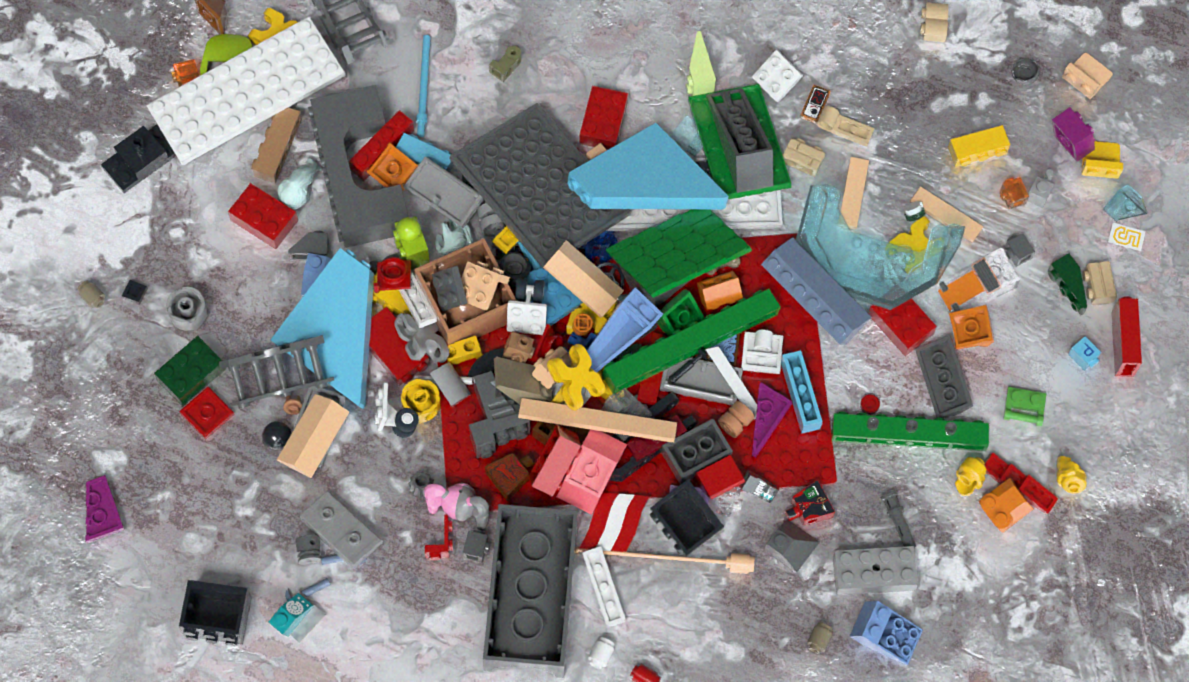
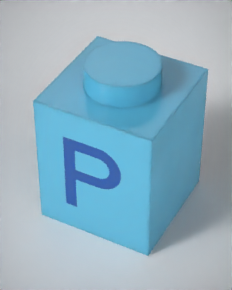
M1085 336L1071 348L1068 355L1085 371L1089 366L1093 368L1100 361L1098 358L1101 351Z

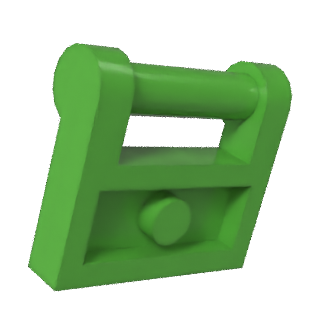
M1008 387L1003 420H1019L1035 423L1036 426L1042 427L1047 393ZM1011 408L1035 412L1037 416L1012 412Z

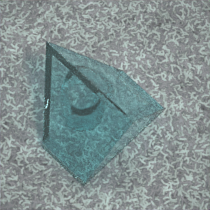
M1129 185L1120 188L1103 208L1116 222L1148 214L1142 196Z

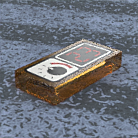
M813 85L800 118L817 124L831 91Z

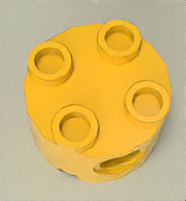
M421 379L412 380L404 386L401 394L402 409H413L418 414V424L432 420L441 409L440 393L437 386L429 380Z

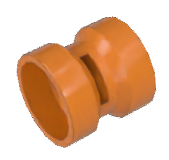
M579 314L573 321L572 329L579 336L587 335L592 328L593 321L589 315Z

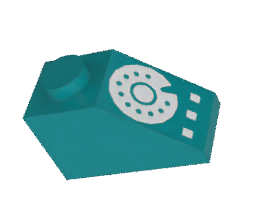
M297 593L277 610L268 623L281 634L289 637L314 605L300 593Z

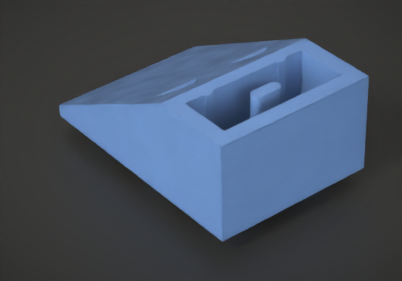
M866 601L849 637L867 648L908 665L923 629L879 601Z

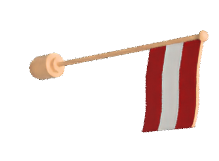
M603 493L595 507L589 530L580 547L577 546L575 548L577 554L601 546L603 554L719 563L726 564V568H730V572L748 574L749 572H754L755 556H750V554L731 553V556H727V560L627 552L636 534L642 511L651 496Z

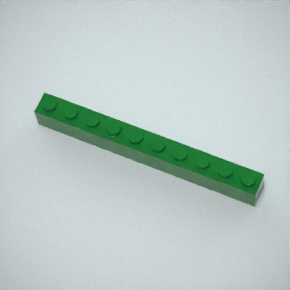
M770 289L765 291L759 290L748 299L743 298L732 307L726 306L715 315L713 313L709 314L699 323L695 321L682 331L681 329L676 330L670 337H662L649 347L645 345L634 354H626L616 363L614 361L608 363L604 367L602 377L614 395L697 355L700 349L705 351L777 316L781 307Z

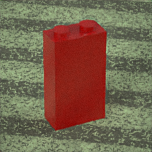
M1125 296L1118 299L1111 312L1115 376L1134 377L1142 364L1138 299Z
M385 307L371 318L369 351L400 386L403 383L407 384L418 372L422 373L430 364L429 357L426 353L420 361L412 360L405 349V345L408 342L399 337L395 328L396 318Z

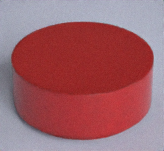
M872 394L865 395L860 402L861 410L868 415L875 414L880 407L879 399Z

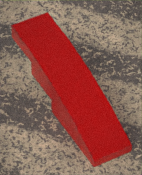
M993 452L984 461L987 475L999 484L1012 478L1013 483L1030 505L1045 514H1049L1058 498L1030 475L1023 474L1011 463L1007 464Z

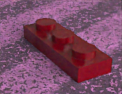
M677 415L667 420L677 422L675 438L687 433V429ZM637 437L627 443V447L638 462L662 448V445L668 442Z

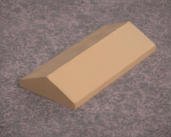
M567 240L543 267L600 318L604 316L624 291Z
M315 394L278 456L277 461L312 478L347 418L349 411L335 401Z

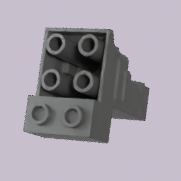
M492 371L473 377L474 391L484 420L469 424V432L476 457H482L483 459L491 457L493 453H496L495 445L502 446L510 440H521L530 434V420L518 418L520 404L496 388Z

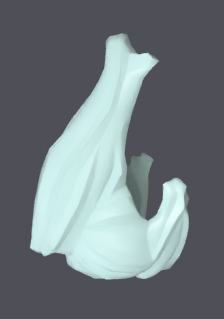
M307 159L306 165L293 170L290 177L281 182L277 190L278 201L292 210H296L309 200L308 185L311 184L315 173L321 170V167L317 165L315 160Z
M449 219L450 231L448 225L443 222L441 225L444 242L442 235L438 234L435 238L437 252L445 256L472 244L473 237L468 224L462 228Z

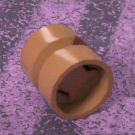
M736 401L729 408V413L725 412L718 419V424L728 435L736 438L743 431V426H748L755 417L745 404Z

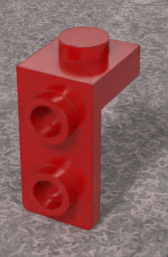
M448 514L444 515V544L425 545V558H429V560L437 561L441 558H449V551H453V539H449V532H453L452 520H449Z

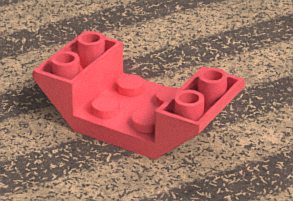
M590 430L581 446V453L578 458H575L571 471L566 475L557 497L592 515L627 444L602 431Z

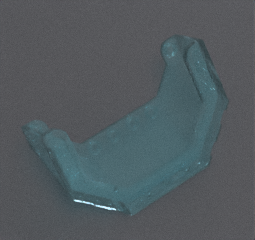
M822 184L810 185L796 241L853 298L892 310L938 284L961 245L965 226L958 224H949L948 226L937 225L931 231L926 249L921 252L910 250L850 231L838 208L841 200L840 190L834 186Z

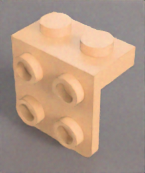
M1083 53L1074 64L1069 63L1065 68L1062 78L1091 100L1110 80L1113 74L1091 55Z
M467 261L461 277L467 303L487 310L498 282L508 284L510 277L504 275V271L495 267H493V270L489 269L488 264L477 261V264Z

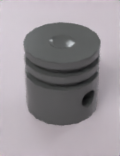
M304 535L296 538L299 564L310 565L322 560L319 536Z

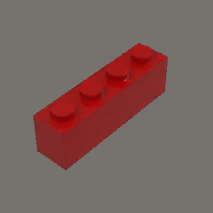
M399 110L349 160L350 171L365 181L370 176L367 171L384 152L389 142L396 147L404 133L410 135L414 132L413 121Z

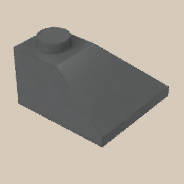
M787 519L766 543L765 551L797 573L820 542Z

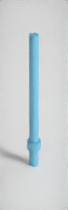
M429 35L423 36L419 111L416 115L418 137H424L425 124L427 123Z

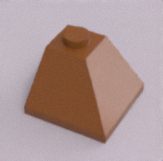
M195 0L198 13L219 35L225 34L226 1Z

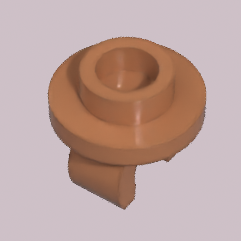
M287 396L283 405L284 411L290 415L299 414L303 405L301 397L297 396V399H290V396Z

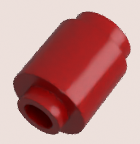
M642 663L640 666L635 665L630 674L633 677V682H660L662 678L656 671Z

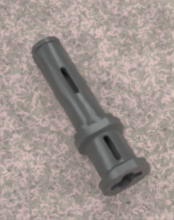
M897 491L881 496V501H884L888 510L887 515L892 518L903 547L914 546L915 548V541L903 516L904 508L900 506L897 499Z

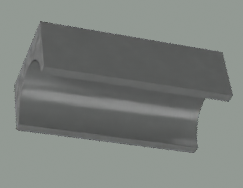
M498 504L483 651L484 671L492 672L493 669L499 667L518 666L544 670L554 674L557 678H564L578 511Z

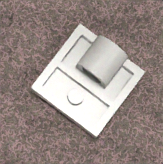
M775 50L752 78L776 102H780L802 78L803 74L779 50Z
M758 330L756 333L745 332L741 368L744 371L780 374L783 336L773 335L768 330Z

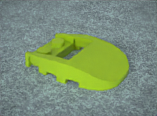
M220 34L210 38L204 50L200 76L207 72L209 61L226 62L252 48L251 41L247 37L233 34Z

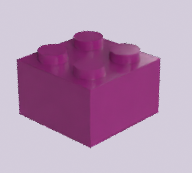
M1069 107L1053 118L1052 124L1056 139L1078 162L1095 150L1094 130L1089 124H1085L1082 121L1083 118L1078 111L1074 112Z

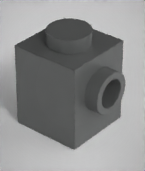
M1023 233L1019 236L1013 235L1008 238L1004 248L1006 257L1011 259L1016 267L1031 260L1035 253V250Z
M480 530L468 531L463 549V559L482 563L484 554H488L491 542H488V535H485Z

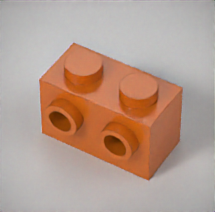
M733 271L697 283L701 302L707 310L717 309L720 305L735 303L738 299L743 298L739 279Z

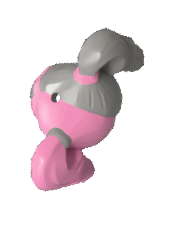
M458 483L447 489L439 484H429L424 488L428 511L431 514L437 513L439 506H442L444 513L448 514V517L451 519L465 521L474 515L476 526L480 531L487 526L490 514L489 505L485 499L477 497L474 489L468 484Z

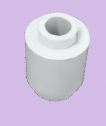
M600 637L599 641L595 642L588 657L591 661L590 664L599 669L606 667L614 651V643L609 639Z

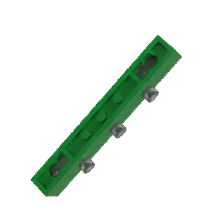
M842 411L833 414L831 435L832 442L986 451L989 446V423H984L981 420L965 422L962 419L946 421L944 418H934L931 420L921 416L906 418L903 415L887 417L885 414L869 416L866 413L853 415Z

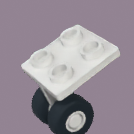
M518 278L515 295L517 301H508L507 331L543 335L547 314V305L541 304L544 298L545 282L535 280L534 285H527V279Z
M384 382L382 388L378 389V395L376 394L375 406H378L377 413H375V424H378V431H382L383 426H392L397 436L402 438L410 437L418 425V414L410 408H403L397 412L388 404V382Z

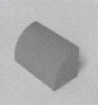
M450 362L430 373L452 407L471 395Z

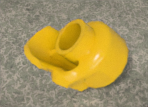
M1066 456L1058 457L1056 473L1058 485L1072 494L1085 490L1087 486L1085 471L1076 462L1071 461V458Z
M967 457L956 471L958 480L955 482V485L961 496L971 495L974 489L978 490L983 486L986 467L981 458Z

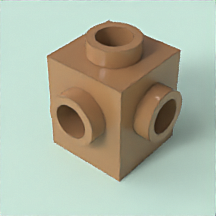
M511 332L506 341L502 357L525 363L528 358L531 359L535 348L532 347L534 339L523 334Z

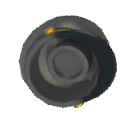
M517 252L507 253L498 262V266L504 271V275L510 277L508 285L511 287H516L518 278H526L531 271L528 259Z

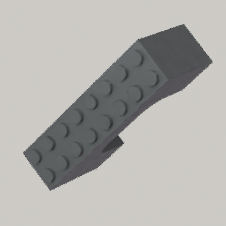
M373 85L310 99L311 106L308 107L339 242H343L344 248L393 238L394 223L399 222L404 217H409L401 185L373 191L363 190L354 183L347 159V150L354 142L373 137L385 125L377 86Z

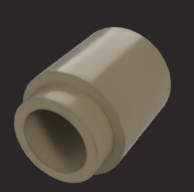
M86 280L79 285L77 289L79 296L90 308H99L104 304L105 294L94 282Z
M822 622L814 626L807 641L809 650L817 654L825 652L833 635V628Z

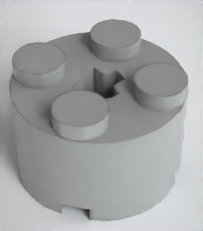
M182 287V289L175 290L169 295L166 302L170 320L178 329L196 331L207 318L208 310L202 294L195 288Z

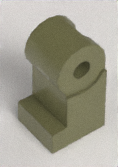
M509 46L506 49L505 55L498 62L493 59L489 64V73L504 82L521 63L520 48Z

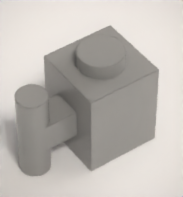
M1048 169L1043 179L1037 176L1026 201L1038 207H1044L1054 186L1050 182L1053 170Z

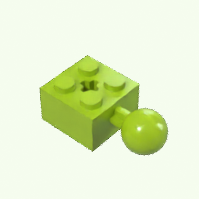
M404 217L399 222L394 223V243L396 248L399 249L400 259L411 260V270L429 263V250L417 217Z

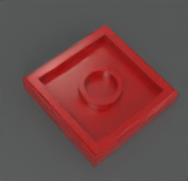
M209 386L179 411L205 440L235 415Z

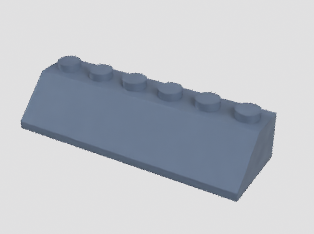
M791 238L774 250L761 264L840 345H847L872 318L794 238Z

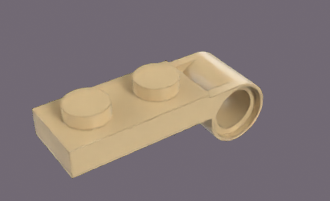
M830 106L823 108L817 122L821 129L866 147L875 129L839 115V111Z

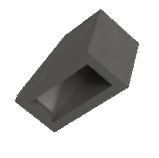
M323 231L308 232L288 250L290 261H306L308 253L328 257V233Z

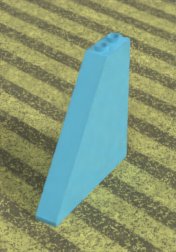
M657 123L652 124L570 171L567 182L568 187L591 209L723 210L726 208L729 197Z
M340 248L271 338V341L281 346L323 335L325 343L318 344L317 353L324 379L334 377V381L327 383L357 406L364 409L366 403L374 273L370 270L371 266L364 260L359 262L355 259L357 255L349 249L345 252ZM302 348L301 355L304 366L314 372L310 353L306 348Z

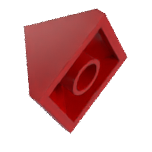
M731 455L698 471L693 477L694 483L711 500L745 482Z

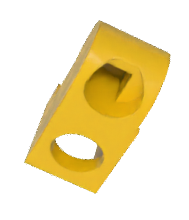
M473 336L448 345L449 355L447 362L455 365L472 358L478 359L483 354L477 337Z

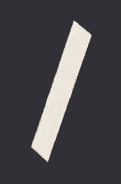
M719 347L706 349L739 401L752 411L754 419H756L757 404Z

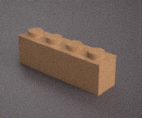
M286 108L272 116V124L265 131V141L259 146L258 158L254 159L251 169L253 170L254 177L276 184L302 120L300 111Z

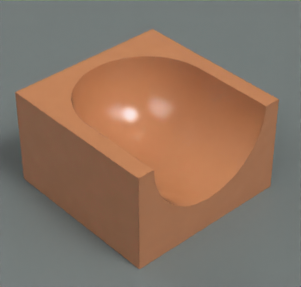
M484 238L414 269L415 278L437 317L436 324L447 346L473 336L481 337L507 325L508 301H517L509 285L498 282L487 310L480 309L471 304H465L446 311L441 310L438 304L437 291L433 285L432 274L458 266L460 276L462 277L467 261L477 264V261L488 264V268L493 270V267L500 269Z

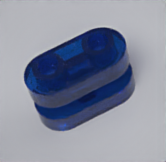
M606 233L604 238H600V235L586 243L585 257L591 262H594L595 257H599L600 263L613 260L606 252V249L617 244L618 238L615 237L614 233Z

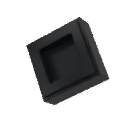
M129 280L121 296L123 299L140 305L148 288L143 284Z

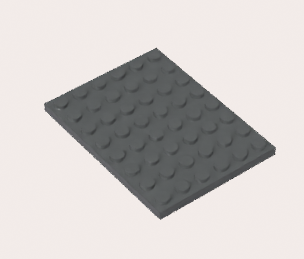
M538 103L454 152L449 158L542 268L566 240L578 249L630 216L632 212L630 209H591L568 187L569 172L588 161Z

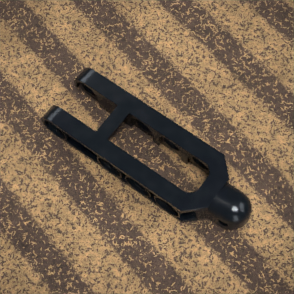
M672 392L639 417L659 419L673 409L680 400ZM691 414L682 423L688 432L697 425L698 421ZM615 433L611 437L626 444L635 436ZM662 448L638 462L632 456L630 461L621 468L614 469L609 481H624L660 454Z

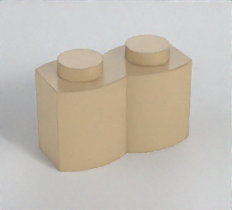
M926 2L925 8L922 7L921 18L924 19V23H921L920 34H923V40L945 42L948 28V4Z

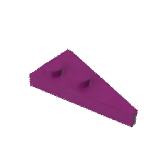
M763 383L759 385L752 448V456L755 458L792 405V401Z

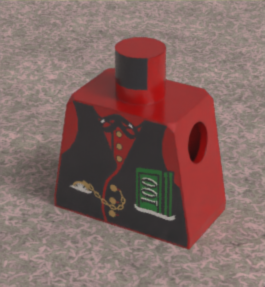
M816 480L795 494L791 500L793 507L785 511L789 522L799 518L803 526L832 519L835 514L819 480Z

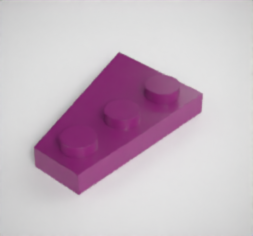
M106 476L87 481L85 542L90 543L123 531L124 527Z

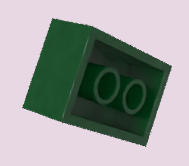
M197 335L160 367L154 375L157 382L183 407L224 372L226 368H220L219 362L223 360Z

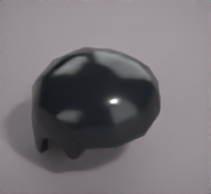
M271 422L264 427L261 435L262 442L271 450H283L292 434L291 429L283 422Z

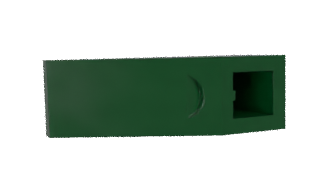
M1070 253L1050 265L1048 275L1053 282L1057 283L1061 294L1069 299L1073 310L1083 315L1087 309L1081 269Z

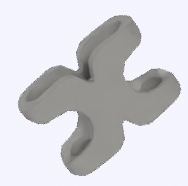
M400 313L397 316L395 328L399 337L408 342L405 345V349L412 360L420 361L425 353H427L434 362L443 363L446 361L449 349L445 340L436 334L438 331L436 322L419 328L410 314Z

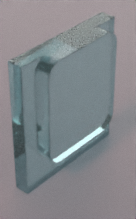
M686 116L670 134V137L681 148L695 157L702 150V146L694 121Z

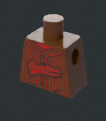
M511 453L485 466V474L504 498L509 501L528 482L529 472L526 469L531 467L534 462L529 455L518 460Z

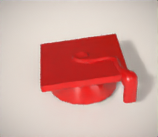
M392 257L382 262H377V283H373L374 292L411 289V260Z
M547 324L535 351L537 359L541 357L545 359V355L551 349L555 351L558 347H563L566 336L555 333L551 326Z

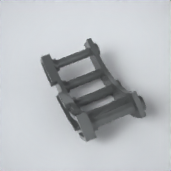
M311 0L314 7L321 11L322 15L319 18L335 48L342 50L341 57L347 64L355 62L353 56L356 52L380 42L384 48L388 47L386 41L389 39L385 30L382 31L372 18L371 9L369 7L366 8L362 0H340L331 5H324L322 0ZM354 2L357 3L361 13L338 23L332 22L329 16L331 12ZM363 19L366 20L368 28L348 37H341L339 34L340 29ZM368 35H375L374 37L369 38L363 42H360L354 46H348V44L355 42L359 39H362Z
M323 335L254 352V357L251 353L220 361V368H228L232 373L239 400L230 403V406L238 405L240 409L250 406L249 402L279 394L282 398L292 395V391L316 386L317 389L327 387V382L334 381V377L324 379L317 349L318 344L325 343ZM302 348H306L310 353L317 381L308 382L301 355ZM291 352V355L294 356L301 385L288 387L281 361L282 353ZM271 357V360L274 361L281 390L267 393L259 364L261 363L260 359ZM249 362L250 366L252 365L260 394L250 398H246L239 373L240 364Z

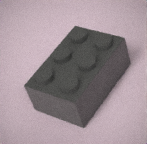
M711 419L675 438L674 443L668 442L662 445L661 453L681 485L688 479L689 481L692 480L698 471L729 455L732 456L733 450L714 419Z

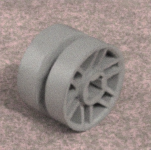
M487 203L478 207L477 215L480 221L481 233L484 236L492 237L494 236V231L506 227L504 222Z

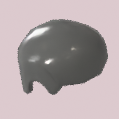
M1023 58L1013 64L1011 72L1017 83L1024 86L1031 85L1038 79L1040 67L1035 60Z

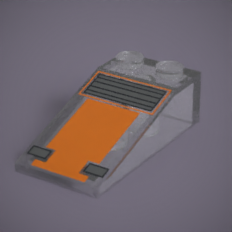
M1000 248L935 284L933 289L949 314L977 307L1017 288L1021 279L1004 250Z

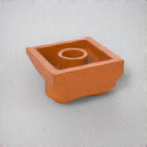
M389 142L387 148L367 173L385 188L401 185L403 191L405 189L404 185L418 165Z
M987 305L949 313L956 350L975 346L988 347L994 343V334Z
M1012 478L1003 482L990 493L985 494L979 501L984 512L1002 533L1034 510L1013 483Z

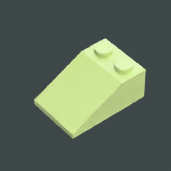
M697 31L689 75L686 76V92L688 95L691 94V96L711 93L715 89L716 78L701 31Z

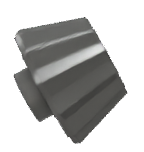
M424 472L416 473L410 477L411 481L408 483L410 486L409 491L413 493V496L421 498L425 496L424 488L429 484H433L434 479L430 477V474Z

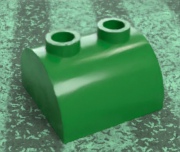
M684 289L660 309L663 315L657 321V324L670 337L676 330L681 329L682 331L695 321L698 323L703 321L704 316L690 291Z

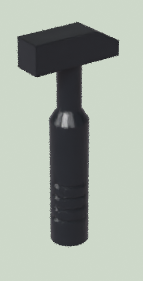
M700 349L695 358L686 362L669 377L670 381L674 384L694 367L697 361L708 357L707 353Z

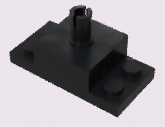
M157 124L149 130L142 126L114 146L116 154L104 161L101 167L119 189L126 193L176 157Z

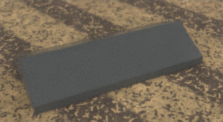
M951 335L915 348L936 417L947 418L959 415L973 407Z

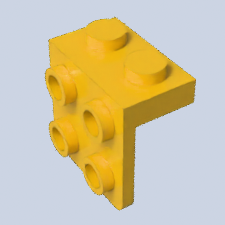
M1095 141V150L1082 158L1081 175L1119 179L1123 171V163L1120 162V145L1118 143Z

